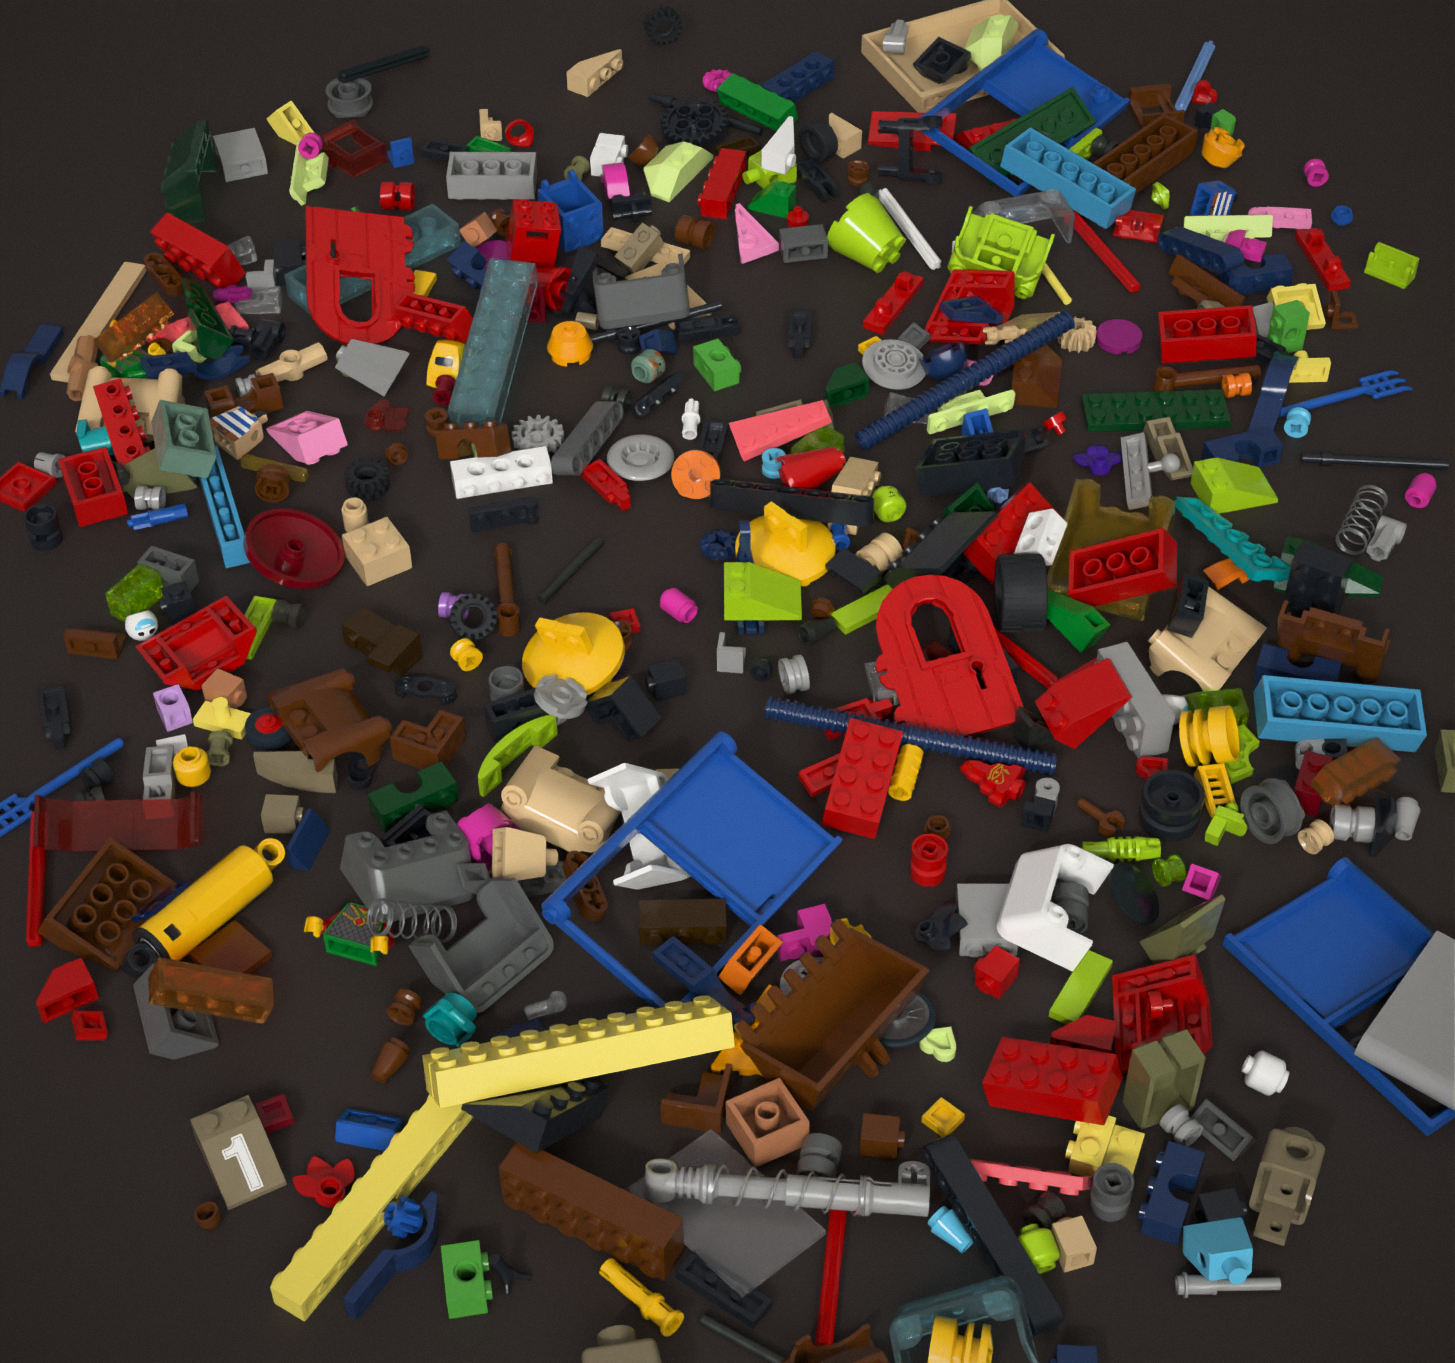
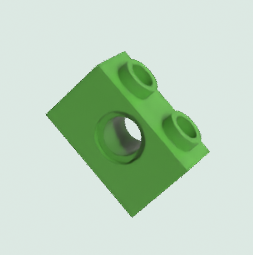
M1298 300L1273 306L1267 339L1286 347V352L1288 353L1302 350L1310 312Z
M719 339L693 346V365L714 391L739 383L741 365L737 359L732 357L728 347L724 346Z
M479 1240L441 1246L449 1319L488 1313L487 1300L493 1299L491 1280L484 1281L483 1272L490 1270L487 1252H481ZM465 1277H473V1279L468 1281L462 1280Z

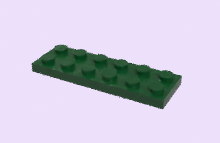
M1071 87L969 147L968 151L1007 177L1011 173L1000 167L1005 146L1030 127L1061 145L1093 126L1097 121L1075 88ZM986 177L991 186L995 184L993 181Z
M1223 389L1082 394L1081 396L1087 432L1141 431L1144 429L1147 421L1170 417L1174 429L1230 428L1231 423Z

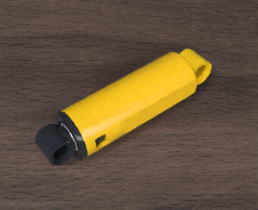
M267 838L261 841L254 849L245 845L238 846L135 929L132 933L135 945L126 952L121 961L124 973L129 977L140 978L153 963L172 968L271 886L273 882L271 870L284 859L285 850L282 843L276 839ZM262 850L269 851L273 860L265 859ZM133 955L143 957L145 966H137L133 961Z

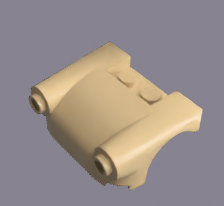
M96 366L88 371L78 420L87 419L91 429L105 426L93 386L119 379V377H112L107 368ZM165 369L160 372L158 379L121 378L124 387L128 385L130 387L133 399L129 400L131 407L136 406L140 417L139 420H136L137 427H143L147 439L142 442L151 443V441H154L151 421L159 400L185 404V398L182 395V376L174 369Z
M1208 586L1204 619L1193 638L1167 630L1168 624L1162 631L1157 629L1148 640L1151 643L1147 651L1149 652L1151 662L1149 668L1158 677L1170 670L1180 671L1189 675L1200 685L1205 698L1210 700L1223 686L1232 671L1257 642L1267 627Z
M535 745L502 790L501 798L503 804L500 811L509 816L521 830L543 835L547 842L566 851L595 852L607 841L621 811L615 810L606 803L604 797L605 789L603 787L590 785L588 779L573 773L568 768L557 766L560 756Z

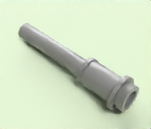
M1186 1272L1175 1276L1176 1294L1183 1295V1298H1188V1295H1217V1291H1266L1281 1289L1279 1277H1249L1243 1283L1235 1285L1229 1279L1210 1281L1203 1275H1187Z

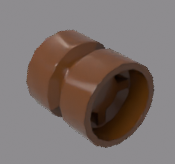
M685 214L680 217L675 229L676 242L688 246L692 244L693 247L705 251L711 246L715 235L714 223L705 220L698 221L697 218Z

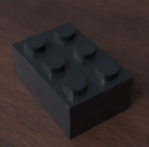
M1303 541L1292 559L1284 600L1288 601L1286 614L1291 612V616L1301 618L1303 611H1309L1312 607L1339 615L1353 558Z

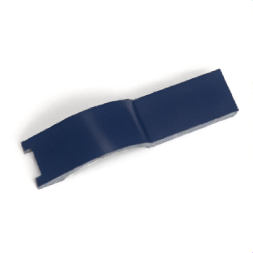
M40 324L24 351L15 352L10 357L0 388L1 397H5L9 390L18 391V399L23 400L28 392V376L34 362H47L64 335L62 327Z
M237 345L230 346L220 359L211 363L195 362L187 352L140 357V366L147 379L159 377V373L165 369H174L179 374L194 373L203 380H218L247 365L250 358L249 356H241L243 346Z
M1277 351L1275 352L1267 369L1261 394L1248 431L1269 426L1273 431L1275 430L1292 372L1296 369L1299 360L1298 356L1291 357L1280 354Z
M674 936L652 952L653 960L688 988L695 997L710 996L720 1003L721 1006L729 1010L732 1015L733 1029L739 1020H744L748 1025L756 1020L751 1012L755 1002L745 1005L732 997L721 984L715 970Z
M431 1191L421 1203L422 1208L426 1212L424 1221L427 1223L425 1233L421 1238L407 1248L397 1250L383 1249L344 1296L343 1300L348 1316L358 1320L396 1272H404L418 1267L430 1257L437 1242L441 1212L440 1207H438V1194Z

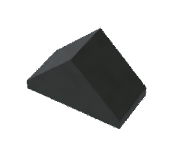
M1019 707L1016 710L1013 736L1023 746V749L1027 750L1029 747L1031 751H1035L1058 742L1054 739L1043 716L1023 707Z

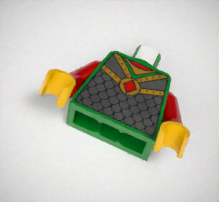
M352 902L348 903L342 911L333 914L327 919L322 920L316 916H309L305 921L304 932L311 931L313 936L317 938L323 934L327 953L377 966L381 953L388 954V950L395 945V938L391 937L389 933L385 936L373 935L367 924L369 910L366 906ZM372 916V926H373V928H374V930H375V927H374V919H375V918ZM378 920L376 922L377 930L381 933L385 930L387 923ZM391 926L390 932L394 935L393 928Z

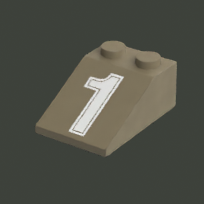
M249 1095L190 1119L198 1146L228 1210L287 1185Z

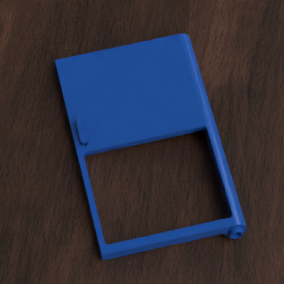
M1035 29L920 118L935 115L941 116L944 119L980 90L987 92L1020 116H1024L1069 88L1074 87L1097 122L1081 132L1076 138L1073 137L1062 143L1065 148L1070 149L1093 129H1102L1128 107L1130 99L1127 97L1124 99L1111 90L1108 101L1095 103L1090 96V92L1094 90V87L1103 84L1048 48V36L1043 30ZM931 128V131L921 130L925 135L1017 199L1032 187L1026 181L1018 186L940 132V128Z
M718 731L542 903V915L549 923L556 924L654 1009L665 1007L666 1002L570 920L571 911L567 906V903L637 834L645 836L717 899H726V906L750 926L745 934L712 967L716 975L723 970L729 959L760 924L764 927L843 841L839 836L834 838L738 758L735 755L737 752L735 741L722 731ZM689 991L680 1002H692L695 996Z

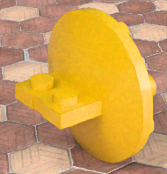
M772 501L764 506L763 516L750 522L751 551L756 565L801 580V586L803 587L808 586L828 571L825 568V564L835 556L836 545L832 539V533L821 522L797 519L786 513L785 510ZM739 532V534H738V536H737L736 543H735V555H736V557H737L738 548H739L740 532Z
M573 613L555 620L539 618L535 624L537 632L528 642L522 658L523 673L532 689H536L538 681L544 676L557 675L556 679L566 681L567 677L573 679L584 688L587 695H590L605 684L611 683L612 678L622 665L625 655V644L618 627L608 618L595 613Z

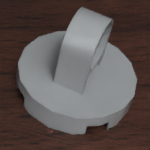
M548 675L538 681L534 692L535 701L544 710V716L552 715L557 717V726L564 723L567 719L579 717L587 705V693L584 688L571 678L567 677L566 681L556 679L557 675Z

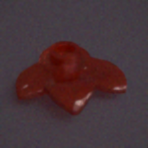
M387 399L378 401L366 412L364 424L373 430L381 428L386 431L402 430L407 427L405 419L408 416L409 408H391Z

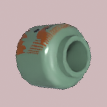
M646 349L633 359L631 369L633 376L643 383H651L663 375L666 364L658 351Z

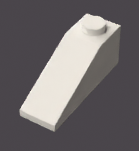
M791 116L786 119L762 149L761 168L784 175L796 162V155L794 154L793 117Z

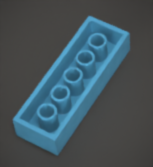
M1031 127L1005 146L1000 167L1070 207L1080 215L1097 223L1099 226L1107 229L1116 221L1117 216L1121 217V215L1126 214L1131 209L1136 188Z
M1263 675L1253 692L1258 738L1295 742L1311 739H1346V744L1350 747L1416 752L1427 736L1421 692L1418 689Z

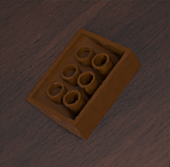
M109 837L47 915L37 933L60 949L116 971L121 965L123 956L135 945L132 937L133 931L163 908L180 885Z

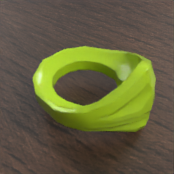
M1155 182L1152 185L1151 199L1160 205L1163 210L1168 209L1169 191L1159 182Z

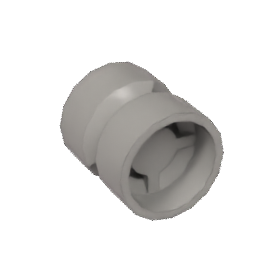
M1334 803L1331 808L1329 826L1334 833V840L1346 841L1349 837H1352L1355 842L1371 843L1375 827L1374 807L1357 806L1354 810L1350 805Z

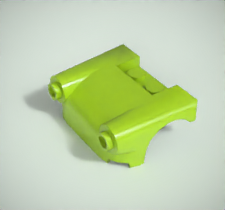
M970 206L960 235L956 237L954 249L947 266L950 273H952L953 269L1013 271L1015 274V296L1020 299L1032 297L1055 234H1052L1049 240L1037 236V231L1033 230L1034 227L992 213L991 215L986 214L985 218L972 214L973 207Z

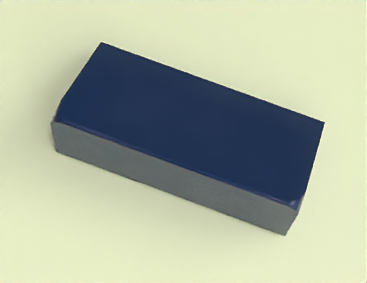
M311 808L306 810L286 847L289 866L304 871L310 870L330 832L328 826Z

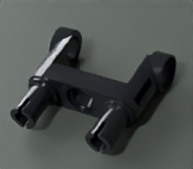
M931 115L924 116L923 118H900L898 121L879 120V134L889 133L899 136L898 164L880 162L878 170L881 171L878 172V175L897 176L900 180L923 181L925 184L941 183V172L934 171V169L913 168V130L931 131V128L942 127V117Z

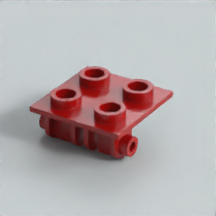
M1129 210L1126 214L1121 215V217H1116V227L1113 236L1157 243L1164 215Z

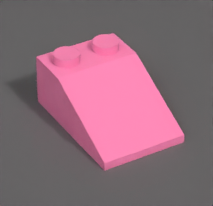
M305 411L266 428L268 434L296 461L306 463L307 465L320 461V457L326 454L328 456L340 452V448L348 445L339 418L311 411Z

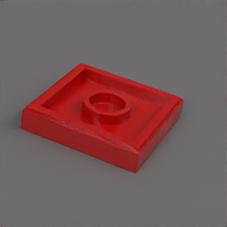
M17 462L0 477V502L25 512L57 485L56 477Z

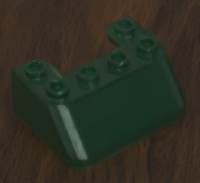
M197 120L175 138L174 143H171V155H168L167 158L168 168L164 169L165 180L161 182V193L165 194L166 197L164 203L165 212H169V214L182 221L206 220L199 180L201 172H217L208 120Z

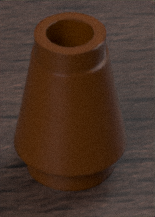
M391 1037L388 1042L383 1043L370 1076L377 1082L385 1084L409 1059L410 1048L399 1039Z

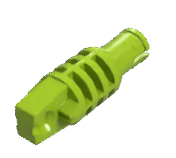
M1126 836L1125 839L1123 837L1115 839V837L1107 838V841H1082L1081 849L1102 859L1107 858L1111 862H1116V859L1119 862H1123L1124 859L1127 862H1131L1132 859L1140 861L1161 857V844L1158 838L1134 836L1131 839L1130 836Z

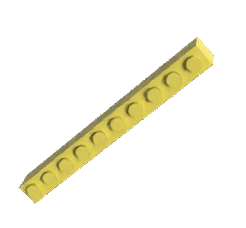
M429 1094L426 1103L420 1110L413 1112L405 1128L393 1136L389 1147L382 1155L379 1154L375 1157L367 1173L354 1182L351 1192L346 1198L340 1200L334 1206L332 1214L324 1224H319L316 1227L308 1243L295 1252L292 1262L287 1268L274 1277L270 1289L276 1305L304 1322L308 1319L385 1225L384 1214L388 1205L391 1202L399 1203L401 1196L408 1197L472 1120L473 1116L461 1110L462 1104L440 1108Z

